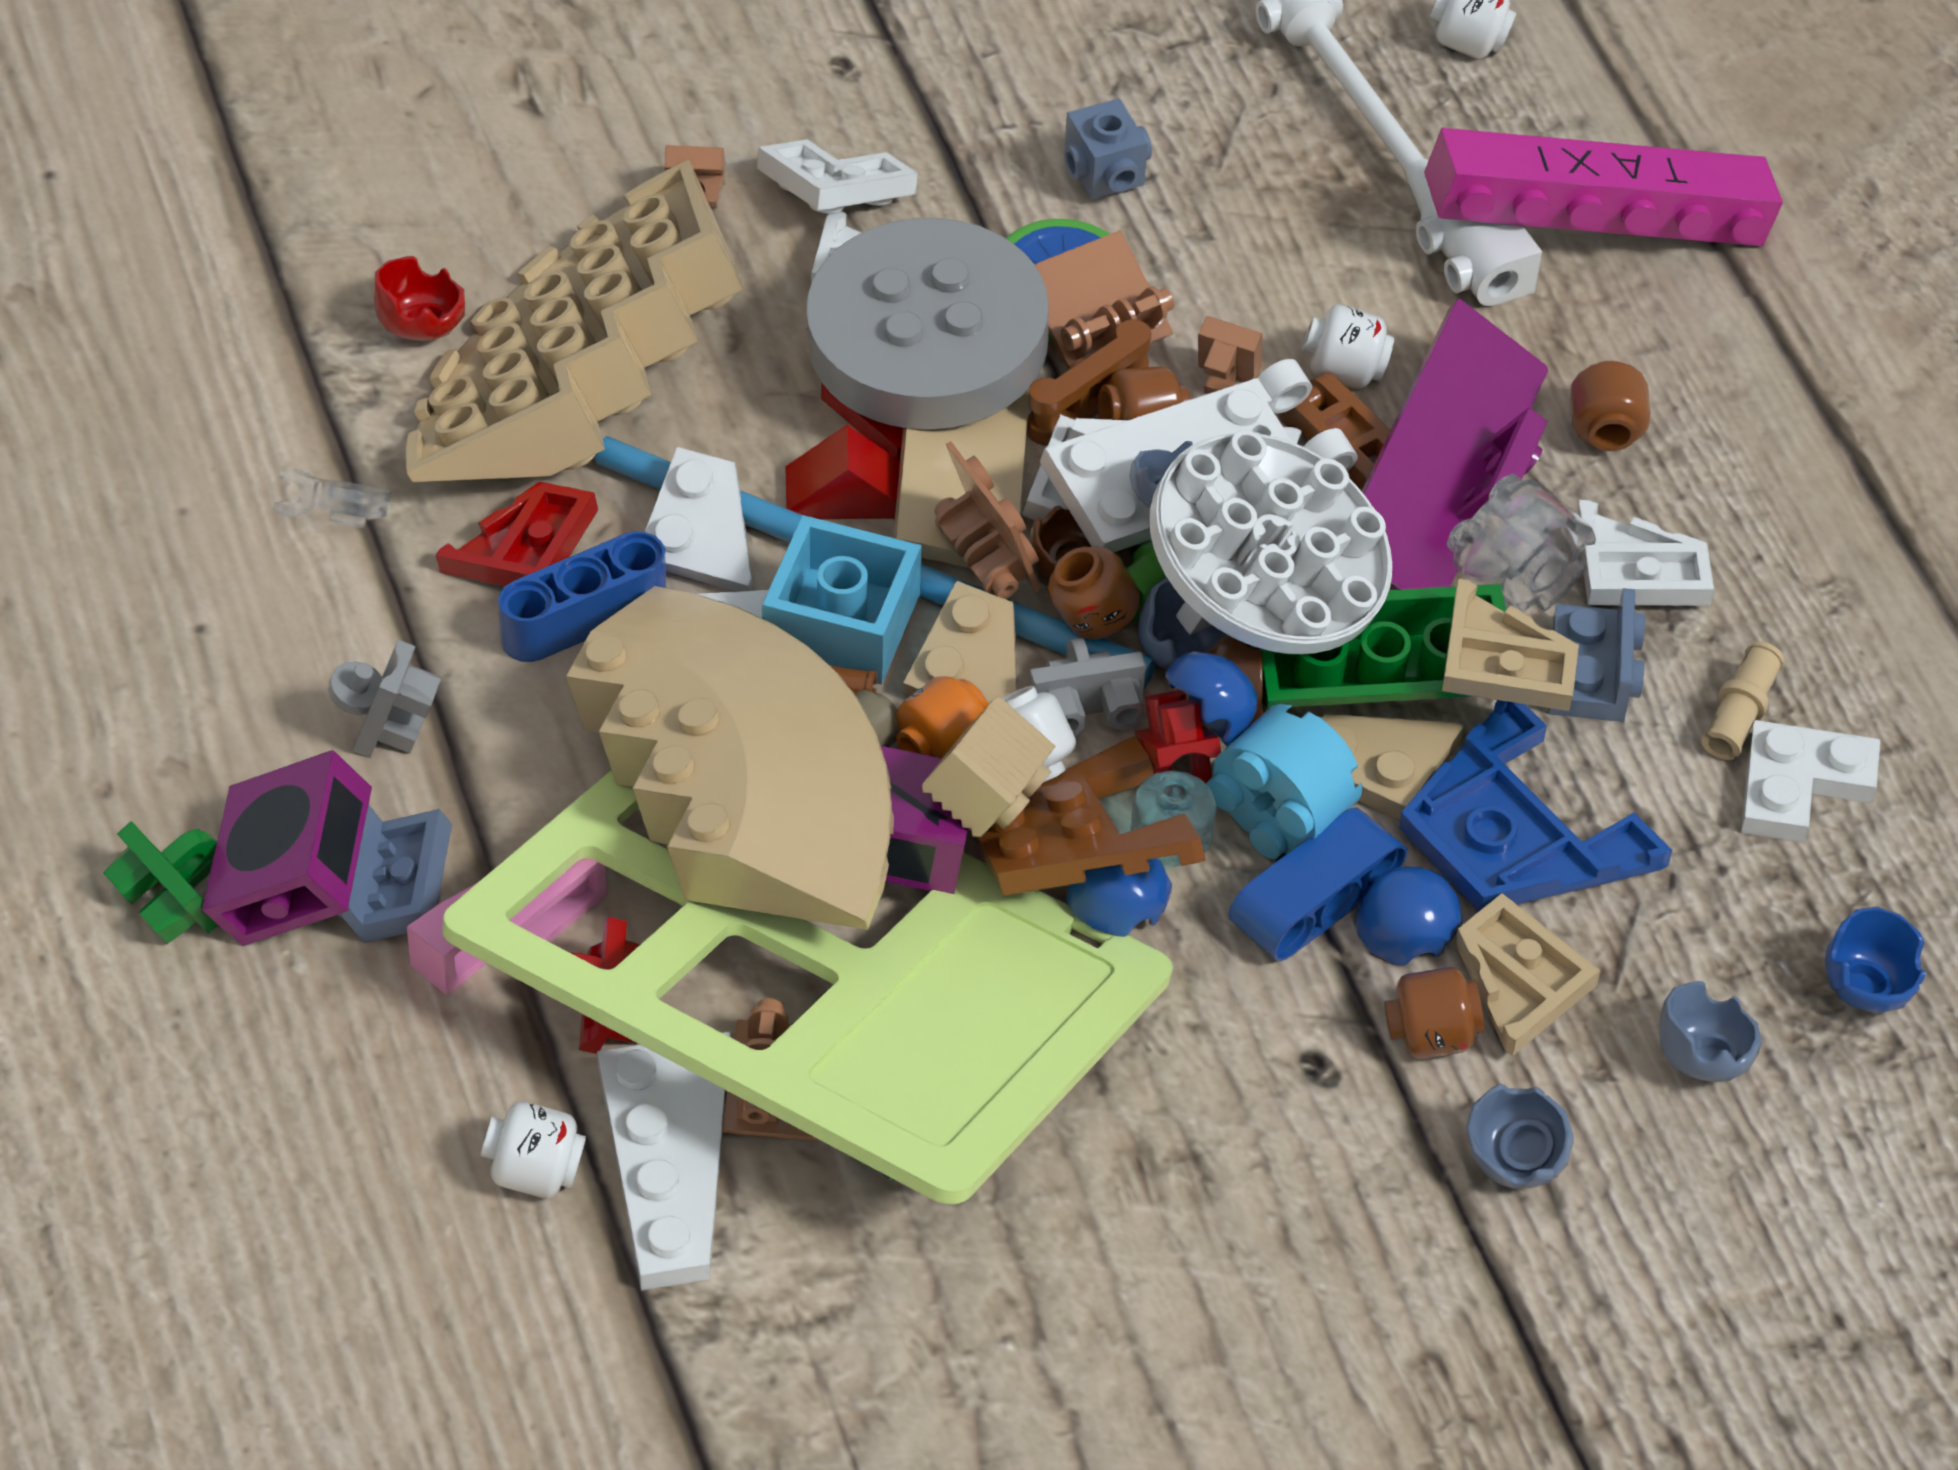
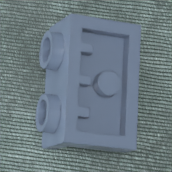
M1622 589L1618 610L1556 604L1553 630L1578 644L1579 649L1570 711L1549 708L1550 715L1618 722L1625 721L1629 697H1641L1644 679V661L1633 660L1634 650H1642L1646 614L1635 612V589Z

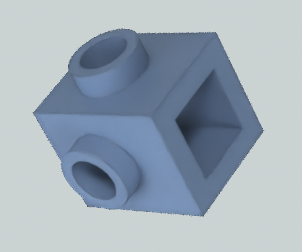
M1120 98L1067 112L1064 148L1065 164L1070 176L1074 180L1079 179L1092 200L1124 192L1145 184L1146 160L1151 159L1152 156L1151 141L1146 129L1143 126L1137 127Z

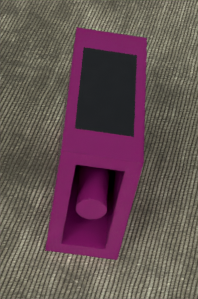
M881 746L890 775L891 808L894 815L893 834H890L887 852L889 867L885 882L954 894L968 828H962L961 819H952V812L943 810L942 802H933L932 793H923L922 783L942 758Z
M334 750L230 785L202 911L242 946L348 912L372 786Z

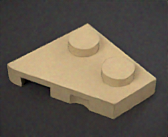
M1458 579L1442 691L1570 711L1579 645L1554 630L1539 627L1532 617L1511 605L1503 612L1476 596L1477 585L1469 580Z
M956 581L903 682L905 695L911 696L930 680L938 676H950L957 680L965 679L970 681L982 692L988 704L997 695L1002 698L1017 691L1016 633L1013 602Z
M1324 714L1321 717L1342 737L1354 754L1358 767L1351 773L1354 786L1357 787L1362 783V795L1358 802L1400 821L1401 812L1440 766L1451 758L1461 743L1463 726L1455 722Z
M1503 893L1458 928L1455 945L1471 979L1477 982L1480 998L1505 1051L1511 1056H1514L1597 986L1600 969Z

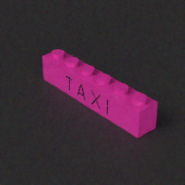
M1441 127L1424 171L1439 219L1764 246L1783 204L1767 159L1761 156Z

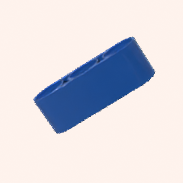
M633 531L625 533L517 579L505 586L499 594L498 600L500 637L504 652L511 658L521 662L542 660L586 641L591 630L652 587L666 588V557L662 541L655 535L647 532Z
M1358 807L1350 808L1339 815L1315 839L1308 838L1243 887L1230 906L1229 920L1277 961L1286 960L1361 904L1369 886L1377 877L1386 871L1402 867L1407 857V848Z

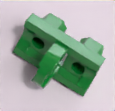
M132 821L117 833L128 848L107 867L103 874L131 904L136 902L153 885L160 881L165 888L138 913L167 944L185 932L195 922L208 934L218 926L214 920L202 911L204 899L194 889L211 871L217 841L208 832L200 831V829L190 830L179 836L162 852L151 843Z

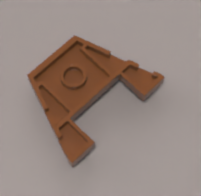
M1136 736L1125 739L1068 768L1060 775L1043 782L1028 798L1030 801L1006 829L1001 828L994 822L981 837L973 836L974 842L1003 896L1083 883L1086 881L1084 870L1119 865L1124 875L1148 872L1150 868L1149 859L1179 855L1181 866L1196 864L1206 860L1200 836L1185 813L1119 834L1100 803L1099 799L1156 781L1151 759Z

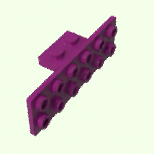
M1457 299L1449 306L1362 489V493L1367 497L1373 508L1383 517L1386 524L1385 532L1392 556V579L1389 590L1451 587L1475 531L1496 515L1503 519L1514 510L1524 493V490L1519 486L1521 480L1533 468L1542 454V448L1538 445V442L1548 421L1535 412L1532 406L1548 373V367L1461 299Z

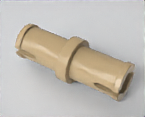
M1763 641L1752 642L1751 646H1747L1744 657L1733 679L1726 681L1722 685L1717 699L1719 707L1707 732H1704L1701 739L1704 749L1712 756L1722 760H1733L1735 756L1738 757L1754 720H1761L1769 707L1767 694L1785 661L1782 652L1775 646Z

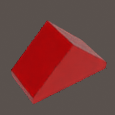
M846 424L785 466L786 509L816 519H895L900 460Z

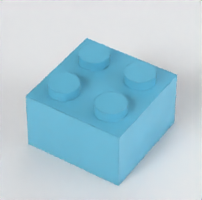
M802 515L762 604V619L777 625L808 645L829 665L866 671L876 670L878 673L877 684L882 685L920 596L922 545Z

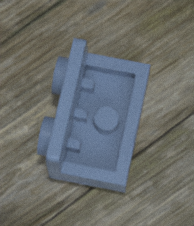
M370 805L368 806L348 912L338 915L349 924L364 943L406 934L408 925L437 906L452 823L440 809L383 822Z

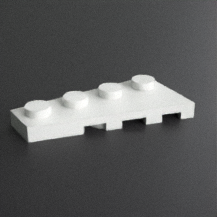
M723 1032V1034L730 1037V1032ZM642 1045L597 1051L600 1080L641 1290L710 1280L726 1090Z

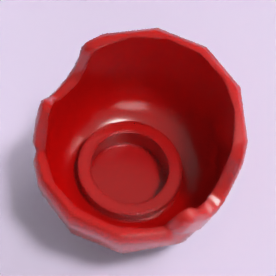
M405 256L386 261L375 271V312L377 318L388 332L407 340L432 341L449 335L465 316L464 289L450 278L446 268H442L436 275H430L421 269L416 257Z

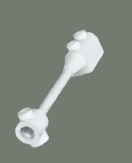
M1343 0L1258 1L1255 11L1262 31L1268 34L1280 30L1288 42L1294 46L1301 47L1312 44L1402 166L1421 213V221H1418L1416 225L1419 245L1428 255L1442 251L1447 257L1444 263V273L1451 290L1455 293H1460L1470 289L1477 300L1485 306L1499 305L1535 293L1542 251L1523 226L1438 218L1424 174L1428 159L1422 156L1330 32L1335 19L1340 18L1343 13Z

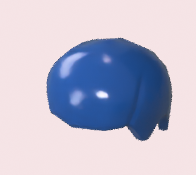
M1195 651L1180 656L1166 672L1165 676L1169 681L1168 685L1170 688L1176 687L1190 695L1188 700H1195L1199 703L1201 720L1223 740L1227 747L1252 722L1257 711L1258 695L1252 682L1234 662L1222 656Z
M1155 858L1148 860L1150 866L1148 872L1124 875L1119 865L1084 870L1086 881L1069 885L1065 899L1073 914L1093 929L1114 936L1125 937L1130 934L1139 922L1145 919H1149L1151 926L1156 925L1169 902L1172 893V882L1161 861Z
M1398 867L1382 873L1369 886L1355 915L1357 934L1373 954L1400 966L1407 965L1417 955L1432 953L1434 958L1439 957L1445 947L1450 945L1458 932V928L1462 926L1461 906L1455 891L1444 877L1422 867Z
M1880 907L1855 909L1839 925L1827 946L1825 967L1831 988L1849 1006L1873 1014L1904 1008L1920 989L1919 985L1926 976V970L1921 969L1920 960L1924 938L1912 924L1898 913Z

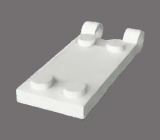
M1285 359L1268 367L1258 378L1046 447L1040 464L1091 546L1108 548L1114 553L1152 540L1149 522L1150 508L1138 499L1131 487L1129 477L1131 463L1140 451L1161 449L1173 452L1185 441L1190 440L1194 445L1201 440L1213 436L1236 433L1240 430L1259 432L1263 435L1274 436L1293 442L1274 413H1283L1301 404L1311 393L1312 384L1296 360ZM1338 428L1323 431L1304 445L1306 449L1324 459L1328 458L1338 461L1347 471L1353 467L1358 458L1342 430Z

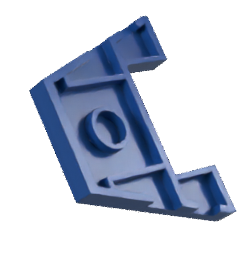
M1501 700L1495 702L1494 711L1483 724L1478 722L1470 731L1461 750L1449 763L1445 761L1401 812L1399 829L1478 911L1482 910L1501 893L1515 904H1520L1659 871L1669 866L1672 849L1635 812L1586 841H1581L1505 765L1544 742L1547 725L1526 704Z

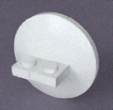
M1240 430L1236 433L1222 434L1201 440L1187 448L1171 463L1153 494L1149 518L1153 548L1166 577L1185 601L1176 617L1189 635L1213 625L1239 641L1268 651L1286 654L1318 653L1342 646L1358 636L1371 623L1385 602L1392 579V556L1385 532V521L1373 508L1362 491L1349 479L1345 467L1336 460L1324 459L1305 447L1284 439L1257 434L1250 430Z

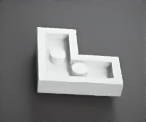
M808 139L758 147L757 169L776 181L780 188L792 192L808 203L809 207L816 212L838 213L844 209V206L861 203L886 205L892 202V198L916 194L918 173L887 152L837 160Z
M1754 720L1750 734L1741 833L1805 843L1809 829L1812 794L1873 804L1878 780L1880 739Z

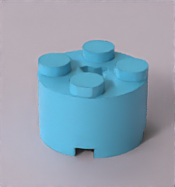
M1277 704L1267 709L1223 750L1214 762L1213 777L1206 784V791L1211 801L1218 808L1229 812L1234 820L1249 834L1253 847L1261 855L1269 859H1277L1282 853L1288 854L1310 837L1315 839L1339 815L1352 808L1362 795V783L1355 787L1351 775L1358 767L1354 754L1342 737L1323 719L1309 711L1302 718L1286 713L1292 706L1286 704Z

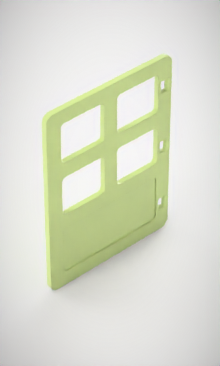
M612 770L448 907L444 913L442 924L444 938L455 947L924 1196L943 1204L962 1203L979 1189L1168 987L1173 970L1171 960L1159 950L1129 935L1125 937L1114 936L1093 929L1076 917L1069 905L1039 890L1003 896L987 864L964 852L955 893L950 894L932 890L877 944L867 949L859 948L804 919L685 900L668 849L655 842H650L649 839L621 825L639 807L632 789L633 787L617 785ZM582 859L595 860L683 906L619 965L609 970L600 969L509 920ZM1075 930L1102 945L1097 949L1070 935V932ZM729 936H741L833 984L772 1045L764 1050L749 1048L659 1000Z

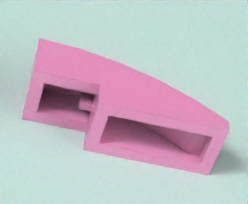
M592 859L579 860L509 921L548 942L552 941L607 896L606 866ZM476 884L439 903L407 926L410 966L446 995L450 994L487 964L450 944L442 934L443 917L446 909Z

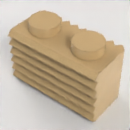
M997 695L965 729L922 783L923 793H932L933 802H942V809L951 811L952 819H961L962 828H971L972 836L981 837L994 822L1001 828L1006 829L1029 803L1030 800L1028 798L1050 775L1051 771L1043 762L1056 746Z

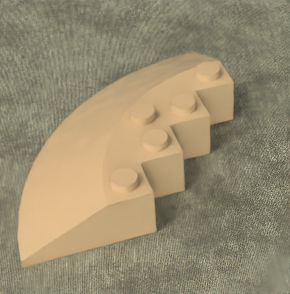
M689 159L624 194L623 196L628 205L606 219L599 221L596 216L591 215L578 224L577 228L579 231L571 238L569 245L560 252L552 246L542 251L517 273L522 283L507 297L488 301L470 320L469 323L475 332L458 352L456 349L445 352L429 377L434 390L428 398L418 400L414 413L419 420L417 430L408 433L405 448L407 474L412 482L552 476L564 469L574 470L586 465L593 459L595 454L605 450L598 421L610 415L619 416L634 410L643 399L652 395L645 368L658 361H672L681 356L688 349V346L698 342L690 315L703 309L713 310L726 304L735 293L743 290L733 258Z
M657 586L652 587L591 630L566 675L584 730L599 732L616 784L633 787L632 789L650 842L668 844L667 848L684 899L868 930L884 890L889 867L887 852L890 834H893L894 826L890 794L891 783L877 733L859 699L840 675L808 645L765 619L739 607L705 596Z

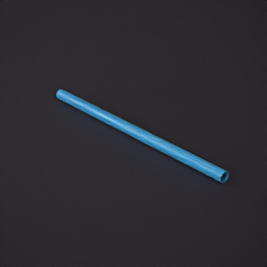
M609 436L603 439L605 450L596 454L595 462L597 465L661 490L671 464L670 461ZM740 490L745 525L790 543L802 515ZM921 564L920 597L944 606L956 581L983 591L985 590ZM1012 601L1015 611L1016 636L1067 656V641L1080 637L1073 633L1065 622ZM1083 638L1089 654L1109 651L1110 656L1137 652L1105 638L1096 640ZM1142 654L1146 665L1145 688L1152 678L1156 664L1149 656Z

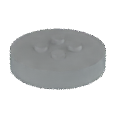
M913 218L886 223L866 230L846 241L823 262L814 276L808 292V349L812 365L820 381L833 396L848 408L867 418L891 426L922 430L944 429L971 424L992 416L1011 405L1028 390L1039 375L1047 354L1048 295L1038 269L1022 250L1006 238L991 230L964 221L943 218Z

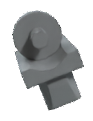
M1081 637L1067 641V658L1047 661V667L1030 669L1031 686L1034 685L1037 693L1048 692L1057 698L1074 737L1085 729V714L1104 711L1108 725L1116 730L1137 727L1141 723L1146 669L1141 651L1110 656L1109 651L1089 654L1086 643Z
M398 639L382 676L371 665L357 661L345 662L332 673L328 692L334 704L349 714H367L352 751L370 758L377 741L411 753L424 718H426L442 679L438 675L409 664L416 646Z

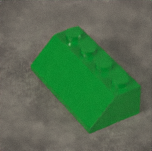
M1501 584L1477 585L1476 596L1503 612L1506 611ZM1457 586L1389 590L1379 612L1363 632L1344 645L1328 651L1311 654H1286L1268 651L1251 645L1252 648H1257L1262 653L1263 704L1268 709L1277 704L1301 707L1470 697L1469 695L1442 691Z

